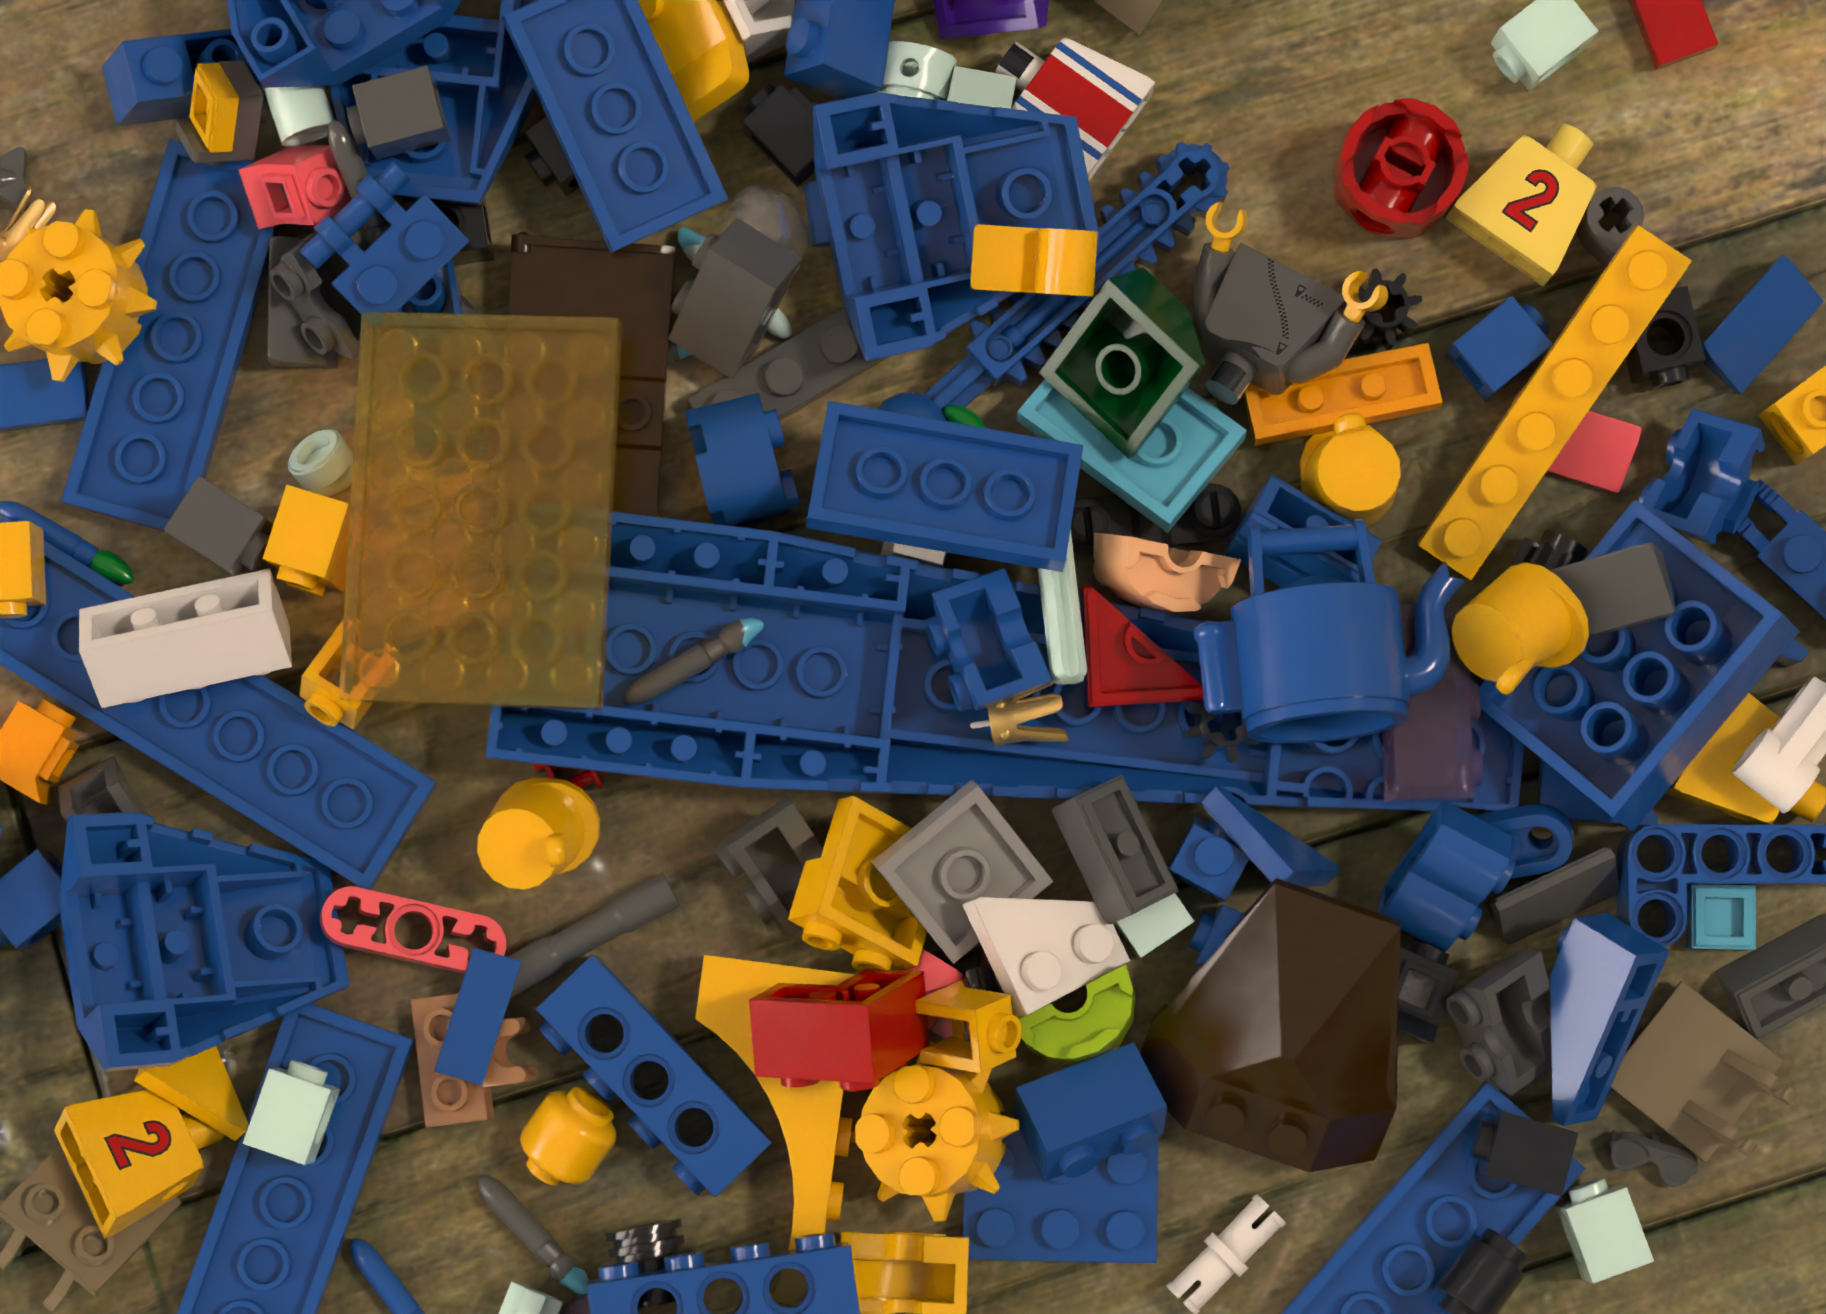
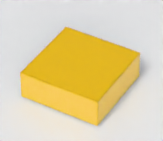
M220 63L198 64L197 68H195L189 118L210 153L232 152L239 96Z

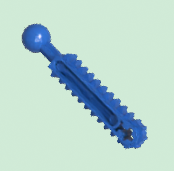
M1184 142L1177 143L1175 150L1171 151L1167 156L1162 154L1156 162L1158 169L1157 177L1145 171L1139 175L1137 180L1141 190L1139 194L1127 188L1120 192L1118 198L1122 206L1121 210L1107 204L1101 209L1100 216L1104 225L1102 227L1098 226L1101 244L1097 246L1094 297L1109 278L1136 270V263L1151 270L1157 263L1154 247L1170 253L1176 245L1172 231L1176 230L1189 236L1195 228L1192 217L1199 216L1206 220V213L1209 208L1216 202H1224L1229 192L1226 189L1227 173L1230 168L1228 163L1222 162L1220 157L1212 151V145L1207 143L1203 146L1196 144L1186 145ZM1196 172L1202 174L1204 180L1200 189L1194 185L1189 187L1180 195L1176 204L1171 195L1176 191L1183 173L1189 177ZM1016 292L1007 298L1010 305L1008 311L997 306L988 312L991 326L977 320L970 323L969 334L972 343L967 346L965 358L924 394L914 391L896 393L884 400L877 409L948 421L943 413L946 406L959 405L965 408L990 385L995 390L1000 384L1007 381L1021 389L1027 380L1023 364L1026 363L1040 371L1046 363L1041 348L1044 346L1055 351L1062 342L1059 332L1061 330L1069 332L1079 319L1078 315L1085 311L1094 297Z

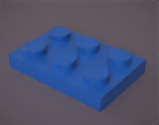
M1018 1130L1002 1139V1143H1007L1006 1152L994 1173L1000 1185L999 1191L992 1194L977 1188L974 1191L963 1193V1236L969 1237L968 1260L1157 1263L1158 1140L1142 1152L1131 1155L1120 1152L1102 1159L1092 1170L1083 1175L1073 1178L1061 1175L1045 1182L1021 1131Z

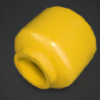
M573 1087L570 1091L557 1090L546 1095L523 1127L520 1136L521 1146L529 1157L526 1166L530 1172L541 1181L553 1186L558 1185L560 1181L580 1184L589 1180L616 1141V1130L611 1122L614 1114L610 1107L598 1096L580 1087Z

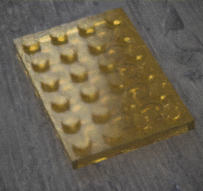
M362 312L339 699L346 702L602 710L622 322L619 318Z

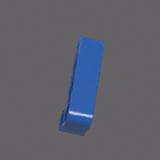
M1656 824L1635 829L1626 834L1618 845L1616 856L1619 879L1617 919L1661 946H1668L1677 941L1686 928L1687 885H1826V860L1814 862L1815 850H1826V825ZM1646 837L1654 838L1664 848V864L1655 873L1647 871L1638 862V845ZM1710 837L1719 839L1728 849V864L1719 873L1708 869L1702 860V846ZM1774 838L1784 840L1792 850V864L1783 873L1771 868L1767 862V846ZM1648 901L1660 905L1666 916L1665 928L1656 937L1645 934L1638 923L1639 910Z

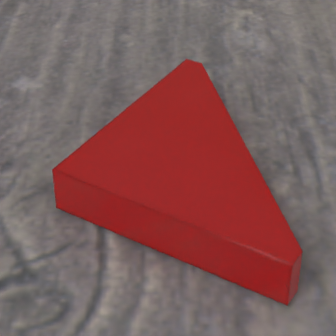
M1091 585L1081 586L1083 638L1087 663L1085 675L1086 704L1088 707L1204 700L1202 685Z

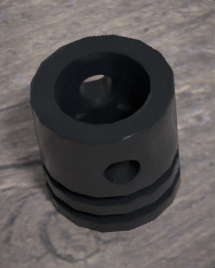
M681 1218L606 1232V1241H613L614 1244L613 1248L608 1249L609 1257H616L617 1263L638 1261L639 1272L665 1269L664 1257L687 1253V1250L680 1251L679 1246L685 1243L684 1234L677 1235L676 1230L682 1227ZM652 1288L640 1297L637 1307L640 1309L676 1302V1299L669 1291L663 1288Z

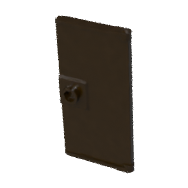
M527 232L512 234L510 251L512 253L496 500L489 574H494L497 578H505L511 575L509 563L517 500L658 517L667 390L668 337L670 335L676 251L674 246L633 243L610 254L605 241L549 238L547 236L530 235Z

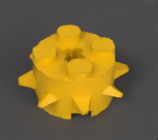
M85 209L75 224L55 221L40 229L35 227L33 229L27 228V235L10 252L7 259L0 263V308L7 325L13 330L4 344L5 349L11 352L33 345L46 352L52 380L59 382L66 380L77 362L101 364L109 360L116 366L121 364L124 360L123 351L140 333L142 325L137 323L139 316L156 311L157 301L148 296V286L139 265L135 262L145 247L142 239L139 238L115 246L102 238L97 213L89 209Z
M930 1041V1046L935 1044V1041ZM919 1054L916 1065L904 1066L879 1080V1085L873 1088L862 1109L861 1118L855 1125V1131L851 1132V1142L857 1144L859 1149L863 1151L865 1161L879 1181H881L877 1193L879 1200L885 1202L898 1193L922 1196L934 1222L946 1221L955 1194L971 1192L977 1188L992 1194L999 1191L1000 1185L994 1173L1006 1152L1007 1143H1002V1139L1019 1130V1120L1000 1114V1112H1005L1003 1103L987 1082L992 1069L984 1073H975L921 1063ZM935 1120L936 1124L931 1128L932 1123ZM931 1131L937 1135L934 1142L931 1139Z

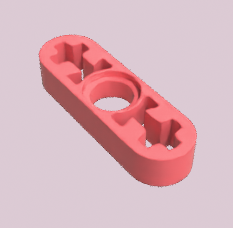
M348 886L334 891L326 899L320 912V926L324 935L338 946L461 974L466 973L469 964L467 960L468 950L466 948L448 944L446 947L447 958L434 954L443 937L442 919L455 923L449 935L467 938L472 934L474 928H479L484 931V941L488 944H493L492 953L504 956L506 951V937L503 929L496 921L487 916L360 887ZM348 900H354L359 902L358 913L378 918L380 916L379 905L391 907L392 911L383 926L384 944L371 940L372 935L377 929L376 927L357 925L352 934L341 932V921L332 918V910L343 909ZM408 913H417L427 919L432 933L430 941L426 946L413 950L403 947L397 941L394 929L397 920L401 916Z

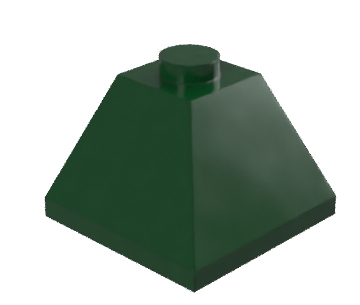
M1142 267L1109 278L1040 370L1039 374L1119 451L1130 459L1138 453L1206 363L1189 309L1151 273Z

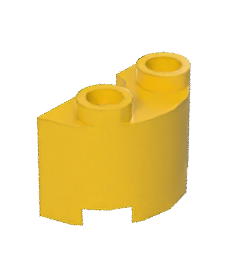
M885 1231V1233L841 1232V1242H848L851 1246L860 1314H966L969 1237H948L946 1234L899 1231Z

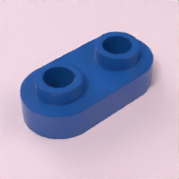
M1531 804L1473 815L1512 836L1510 858L1516 861V865L1510 879L1556 870L1568 860L1571 854L1574 836L1572 823L1564 812L1552 805ZM1535 827H1545L1551 831L1552 836L1546 839H1539L1533 836L1530 830Z

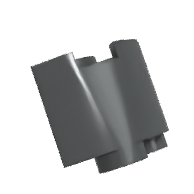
M315 230L281 256L280 263L269 272L270 281L275 290L284 299L291 302V305L304 323L300 326L301 333L313 350L325 355L333 349L340 355L355 359L398 326L396 313L378 330L367 321L331 284L349 264L335 252L317 269L299 251L318 233ZM360 230L351 237L362 251L369 246Z
M787 796L724 838L722 842L713 848L734 879L745 872L754 886L744 893L762 921L766 924L776 917L790 938L803 929V927L788 920L805 861L820 858L823 848L791 799Z
M1529 948L1520 950L1452 994L1446 1001L1447 1010L1454 1020L1462 1043L1465 1046L1460 1051V1059L1466 1071L1478 1082L1482 1083L1490 1079L1493 1084L1510 1096L1552 1068L1551 1014L1541 999V995L1550 989L1541 951Z

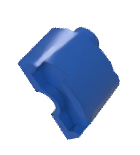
M759 393L685 411L695 458L713 524L738 527L789 514V508L800 506L791 469L778 471L773 451L775 448L785 446L777 410L763 411Z
M1692 409L1683 428L1676 430L1669 440L1666 460L1669 465H1672L1670 471L1662 480L1656 478L1654 482H1650L1645 486L1640 495L1639 503L1681 535L1706 543L1716 544V535L1719 532L1723 531L1734 534L1749 513L1760 483L1750 480L1749 475L1755 451L1762 452L1765 449L1761 429Z
M1005 568L932 593L936 616L925 619V627L935 654L939 656L947 653L954 674L948 676V684L954 702L960 712L972 708L978 711L1050 685L1052 682L1051 676L1036 641L1031 639L1027 631L1021 605Z

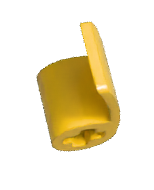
M975 225L973 230L970 286L975 290L1094 297L1098 232Z

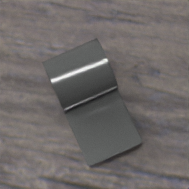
M1611 187L1598 192L1589 202L1578 225L1577 236L1580 242L1604 267H1607L1636 224L1642 226L1644 219L1643 206L1638 197L1627 189ZM1610 211H1613L1619 216L1621 222L1617 227L1614 226L1607 232L1598 222L1603 215L1606 216ZM1678 281L1673 289L1677 288L1681 282Z

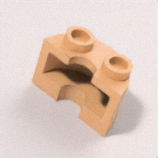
M1094 532L1095 562L1093 572L1096 580L1102 586L1109 588L1117 598L1138 607L1171 612L1197 611L1202 608L1200 605L1210 601L1221 588H1229L1233 583L1241 559L1202 551L1190 550L1189 552L1168 548V544L1140 538Z

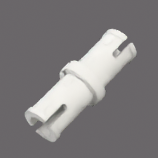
M1257 1194L1218 1236L1212 1232L1204 1240L1208 1247L1172 1282L1166 1285L1179 1299L1195 1281H1200V1286L1183 1302L1193 1314H1198L1199 1310L1234 1273L1241 1277L1248 1269L1244 1263L1280 1227L1283 1228L1286 1225V1222L1273 1211L1256 1229L1252 1228L1253 1222L1269 1207Z

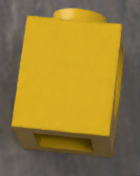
M1826 366L1758 414L1795 465L1826 446Z

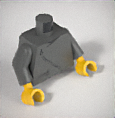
M1216 202L1209 208L1205 220L1207 229L1213 235L1212 242L1205 243L1192 284L1193 325L1198 333L1202 335L1203 356L1208 361L1216 364V367L1205 382L1206 389L1218 400L1234 405L1237 404L1250 383L1273 395H1280L1292 383L1303 384L1338 368L1365 326V321L1362 319L1366 311L1374 312L1379 310L1386 304L1388 299L1386 286L1379 284L1373 291L1371 298L1363 303L1359 298L1358 290L1367 278L1368 273L1357 271L1350 274L1345 279L1341 295L1243 243H1240L1234 252L1230 248L1231 241L1241 236L1247 229L1248 215L1244 209H1240L1234 229L1230 232H1225L1218 225V215L1222 210L1223 202Z

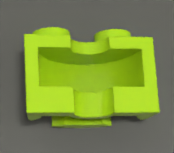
M1125 964L1086 984L1087 1000L1078 1011L1064 1013L1055 1009L1049 1003L1019 1018L1022 1027L1021 1040L1031 1052L1053 1065L1073 1066L1115 1049L1121 1044L1134 1020L1136 997L1127 965Z

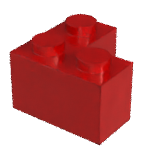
M864 969L839 985L777 983L749 999L755 1077L780 1078L781 1085L786 1087L811 1086L817 1084L820 1080L839 1081L840 1088L848 1091H861L877 1087L881 1078L907 1066V1061L920 1054V1050L930 1046L927 1015L916 1013L915 1000L926 996L924 971Z

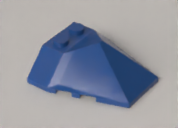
M880 92L813 105L814 168L838 286L866 361L931 347L946 338V335L973 318L984 315L997 307L998 303L1016 293L975 290L971 288L972 244L975 225L1097 231V246L1101 244L1077 118L1074 116L932 100Z
M136 812L71 815L67 821L59 909L77 1028L104 1071L171 1066L346 989L349 986L344 949L332 943L324 935L320 926L322 906L326 899L334 892L330 868L315 859L254 843L246 847L213 838V832L193 828L188 832L154 823L155 817ZM337 909L332 910V918L338 919Z

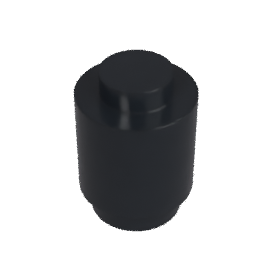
M1486 1228L1479 1239L1475 1237L1470 1238L1435 1286L1436 1290L1444 1296L1438 1304L1439 1308L1446 1314H1498L1524 1279L1525 1275L1521 1270L1529 1261L1528 1256L1508 1239L1496 1231Z

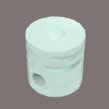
M889 41L882 89L876 91L900 96L947 101L957 59L942 50L927 45L905 41Z

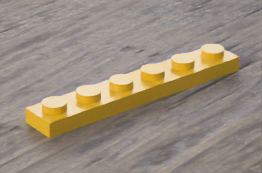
M1637 224L1634 226L1417 542L1418 546L1442 562H1446L1448 566L1469 580H1472L1692 260Z

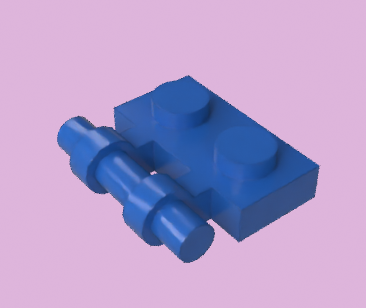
M393 161L375 178L370 174L355 187L359 193L335 217L331 219L326 215L314 227L318 233L299 250L317 269L335 252L349 264L331 284L376 330L388 321L470 241L424 193L406 211L392 198L411 180ZM379 212L391 225L362 251L351 237L375 213Z

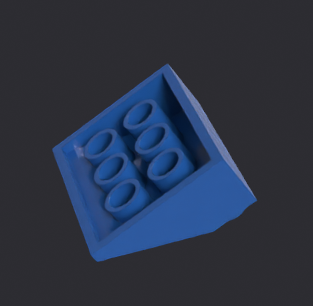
M1636 500L1631 503L1585 560L1651 542L1655 544L1664 554L1677 614L1588 638L1584 651L1574 661L1555 668L1541 666L1531 668L1509 695L1502 694L1495 688L1497 682L1485 680L1470 698L1485 713L1611 817L1631 831L1635 830L1800 632L1783 613Z

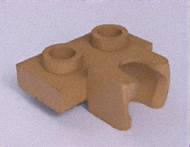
M459 993L410 1000L426 1128L495 1119L491 1087L536 1081L538 1079L539 1070L536 1066L516 1065L509 1060L506 1053L507 1044L513 1037L532 1031L533 1021L529 1017L503 1019L483 1085H479L434 1071Z

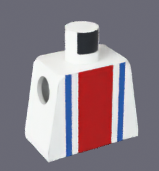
M1063 38L1046 61L1039 58L1020 43L1015 42L1002 58L995 71L998 74L1017 77L1015 87L1022 94L1016 100L1012 109L1074 116L1077 118L1089 182L1148 103L1155 86V81L1148 76L1067 38Z

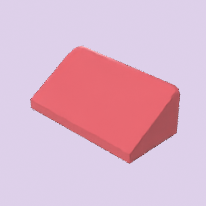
M1520 392L1514 397L1513 402L1515 401V399L1517 398V396L1520 394ZM1588 411L1547 470V473L1618 494L1638 445L1642 427Z

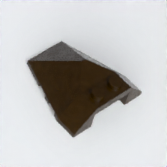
M1275 878L1229 930L1225 941L1205 963L1201 962L1190 974L1188 983L1168 1005L1164 1004L1152 1018L1139 1053L1167 1105V1111L1188 1131L1309 1173L1374 1161L1397 1108L1401 921Z

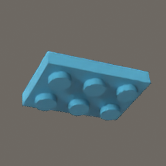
M1046 379L1017 411L1016 420L1037 437L1083 445L1080 468L1167 533L1243 443L1247 433L1246 429L1187 387L1138 453L1128 459Z

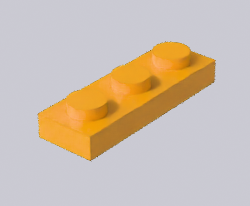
M1429 343L1344 359L1338 368L1303 384L1292 383L1280 395H1273L1252 383L1249 384L1243 393L1254 446L1334 431V421L1347 413H1360L1364 417L1366 424L1440 410L1443 403Z

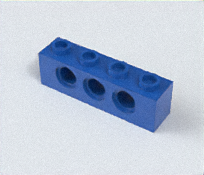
M592 955L536 1008L546 1020L538 1027L541 1033L563 1055H566L573 1048L590 1066L583 1073L585 1079L608 1102L616 1095L625 1102L635 1113L627 1121L629 1125L651 1148L654 1149L661 1142L666 1145L679 1159L672 1167L673 1171L696 1195L699 1196L707 1189L714 1197H717L774 1141L598 956ZM605 1014L616 1017L621 1022L624 1030L622 1043L617 1049L609 1053L596 1049L589 1037V1030L593 1021ZM646 1061H654L661 1064L668 1074V1087L664 1094L657 1099L643 1097L634 1086V1073ZM689 1108L704 1110L713 1121V1134L709 1141L703 1145L688 1144L681 1138L678 1132V1120L682 1113Z
M834 1232L796 1237V1249L770 1253L769 1242L733 1246L729 1248L731 1259L706 1263L703 1252L671 1255L664 1257L665 1269L639 1272L638 1261L610 1264L598 1267L599 1279L587 1280L590 1314H640L637 1307L638 1301L646 1291L652 1288H663L674 1296L677 1302L674 1314H718L708 1309L703 1301L706 1287L712 1281L719 1278H728L735 1281L742 1291L739 1305L733 1311L726 1314H860L851 1246L848 1242L835 1243ZM786 1268L799 1270L805 1275L807 1282L806 1291L802 1298L792 1304L777 1302L771 1297L769 1292L772 1277L778 1271Z

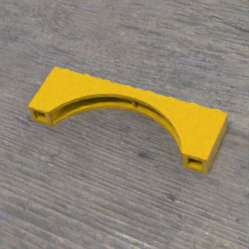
M704 955L695 1019L725 1041L755 1075L749 999L777 983L839 985L855 974ZM756 1077L769 1097L779 1119L788 1147L794 1194L792 1233L788 1250L796 1249V1237L825 1233L827 1220L840 1221L844 1183L834 1182L832 1178L835 1155L848 1157L853 1118L841 1117L844 1091L848 1090L841 1089L839 1081L820 1080L817 1084L811 1086L786 1087L781 1085L780 1078ZM793 1268L783 1269L772 1298L782 1304L797 1302L806 1291L807 1282L805 1275Z

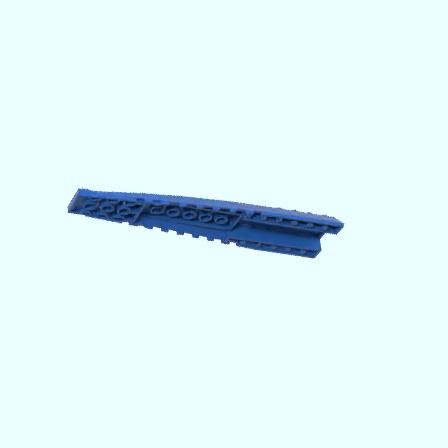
M517 500L509 563L511 575L496 693H493L485 756L489 759L748 789L953 795L969 781L973 780L987 797L1071 799L1122 774L1136 802L1202 804V800L1215 786H1220L1247 805L1432 812L1443 801L1460 809L1493 812L1519 806L1524 744L1470 700L1484 681L1467 679L1462 672L1446 669L1442 680L1429 691L1410 697L1409 720L1399 727L1376 734L1324 742H1260L1258 745L1253 746L1241 741L1236 744L1239 759L1234 763L1228 762L1223 749H1216L1209 759L1203 761L1200 759V753L1204 744L1199 738L1189 739L1182 736V733L1187 729L1195 727L1196 716L1186 710V704L1188 702H1197L1204 706V700L1088 707L1086 704L1084 676V680L1080 683L1065 685L1054 683L1022 698L1027 699L1050 693L1060 694L1063 701L1060 711L1018 725L1063 729L1068 734V742L1023 741L994 748L990 726L976 729L970 727V724L973 722L989 720L988 709L984 708L976 711L972 708L963 712L958 710L948 684V676L954 674L947 653L939 656L935 654L924 622L925 619L936 616L932 593L980 577L979 573L956 568L953 570L892 555L884 556L856 550L854 547L776 531ZM1019 581L1011 582L1021 605L1027 631L1031 639L1036 641L1049 672L1040 586ZM1079 594V604L1083 629L1082 594ZM1110 602L1202 685L1198 643L1194 639L1193 631L1201 623L1214 621H1200L1167 614L1165 611L1145 607L1137 608ZM744 618H756L764 623L763 629L741 651L728 653L727 656L717 663L711 664L709 668L646 703L628 705L624 702L623 696L626 690L636 680L692 647L700 645L701 642L718 636L720 631L729 623ZM1217 714V717L1208 721V728L1211 733L1222 732L1225 740L1230 741L1228 731L1237 726V720L1234 714L1230 716Z

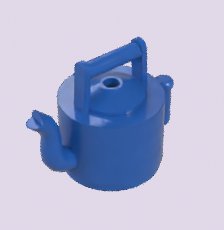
M1354 519L1351 525L1262 531L1260 526L1249 527L1247 540L1250 597L1236 603L1231 608L1232 621L1201 623L1193 631L1194 639L1198 643L1204 707L1208 714L1241 712L1242 724L1246 726L1247 737L1255 741L1268 743H1311L1342 740L1384 732L1405 724L1409 720L1410 697L1427 692L1439 683L1450 663V639L1445 620V607L1465 580L1449 577L1447 564L1443 562L1423 584L1416 601L1415 647L1412 654L1405 657L1398 591L1393 587L1375 583L1364 519ZM1355 550L1360 582H1347L1328 576H1308L1296 579L1275 591L1264 593L1262 556Z

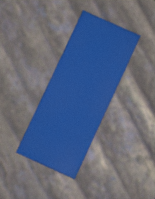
M473 948L434 1069L435 1072L483 1085L522 961Z

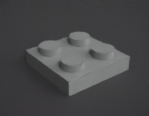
M973 780L964 785L871 862L953 964L980 943L962 904L979 897L1033 899L1054 882Z

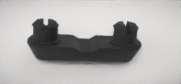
M1209 483L1167 533L1117 495L1081 499L1075 501L1072 516L1071 536L1073 552L1079 555H1094V532L1140 538L1168 544V547L1218 540L1227 537L1236 529L1241 519V506L1238 497L1231 489L1221 484Z

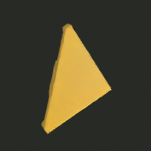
M217 1046L171 1066L142 1068L138 1070L134 1079L135 1082L230 1139L236 1141L247 1131L249 1123Z

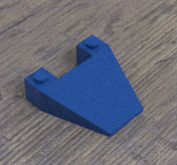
M501 0L499 20L453 15L449 21L343 84L329 85L336 120L346 126L354 139L347 115V107L357 105L352 85L423 66H428L436 79L450 132V141L379 160L370 151L367 143L357 145L367 172L373 178L393 161L411 179L393 197L418 199L424 193L431 201L471 205L482 204L538 99L502 17L537 0Z

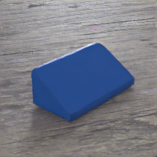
M1782 254L1702 342L1706 359L1702 363L1738 395H1741L1824 301L1794 263Z

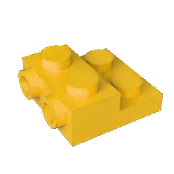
M855 796L838 799L821 857L805 861L788 920L804 928L802 934L804 942L822 950L835 951L839 947L854 955L851 965L859 972L864 969L903 970L918 966L927 931L871 863L912 828Z

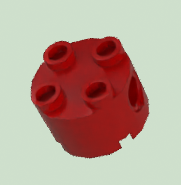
M1413 98L1395 99L1393 103L1376 105L1365 111L1349 129L1340 147L1333 169L1334 198L1338 205L1344 209L1350 219L1366 232L1389 239H1413L1435 226L1461 193L1469 169L1467 152L1465 154V146L1461 140L1462 134L1455 121L1437 106Z

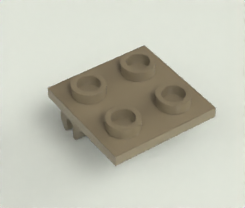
M1679 981L1627 1048L1610 1087L1705 1163L1721 1143L1732 1146L1747 1156L1751 1155L1757 1144L1750 1138L1742 1136L1738 1132L1739 1129L1733 1125L1759 1092L1774 1096L1787 1105L1797 1095L1791 1087H1786L1777 1081L1779 1078L1774 1075L1784 1061L1684 981Z
M59 1144L0 1204V1217L15 1229L5 1248L0 1252V1269L3 1272L7 1271L16 1256L20 1257L31 1241L37 1244L65 1268L54 1290L43 1303V1306L53 1314L59 1309L66 1297L70 1298L79 1284L91 1295L95 1296L180 1207L182 1201L175 1197L117 1234L104 1239L66 1155Z

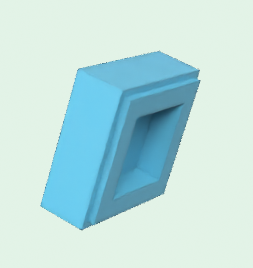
M1687 885V949L1756 950V885Z

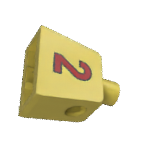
M1569 124L1561 125L1546 148L1531 137L1523 135L1457 200L1445 219L1543 287L1559 268L1597 187L1593 180L1577 170L1593 147V142L1582 131Z

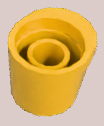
M1347 413L1334 421V431L1314 434L1305 443L1299 460L1301 489L1304 494L1350 521L1364 519L1367 527L1379 521L1393 505L1401 477L1400 459L1393 445L1371 426L1366 425L1362 414Z
M1525 562L1509 567L1455 615L1452 625L1453 644L1459 658L1471 672L1484 680L1497 682L1495 688L1502 694L1509 695L1531 668L1535 666L1555 668L1574 661L1584 651L1589 638L1588 618L1581 601L1556 574L1543 566Z
M533 777L516 782L500 796L478 835L477 853L481 865L494 881L507 888L525 890L539 886L555 875L577 868L590 857L600 838V817L595 803L585 791L567 780Z

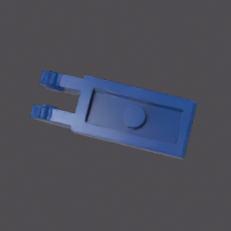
M1759 480L1760 484L1755 500L1764 509L1776 515L1786 526L1769 542L1746 516L1735 533L1758 553L1757 560L1826 621V532L1802 510L1797 513L1775 490L1762 480Z

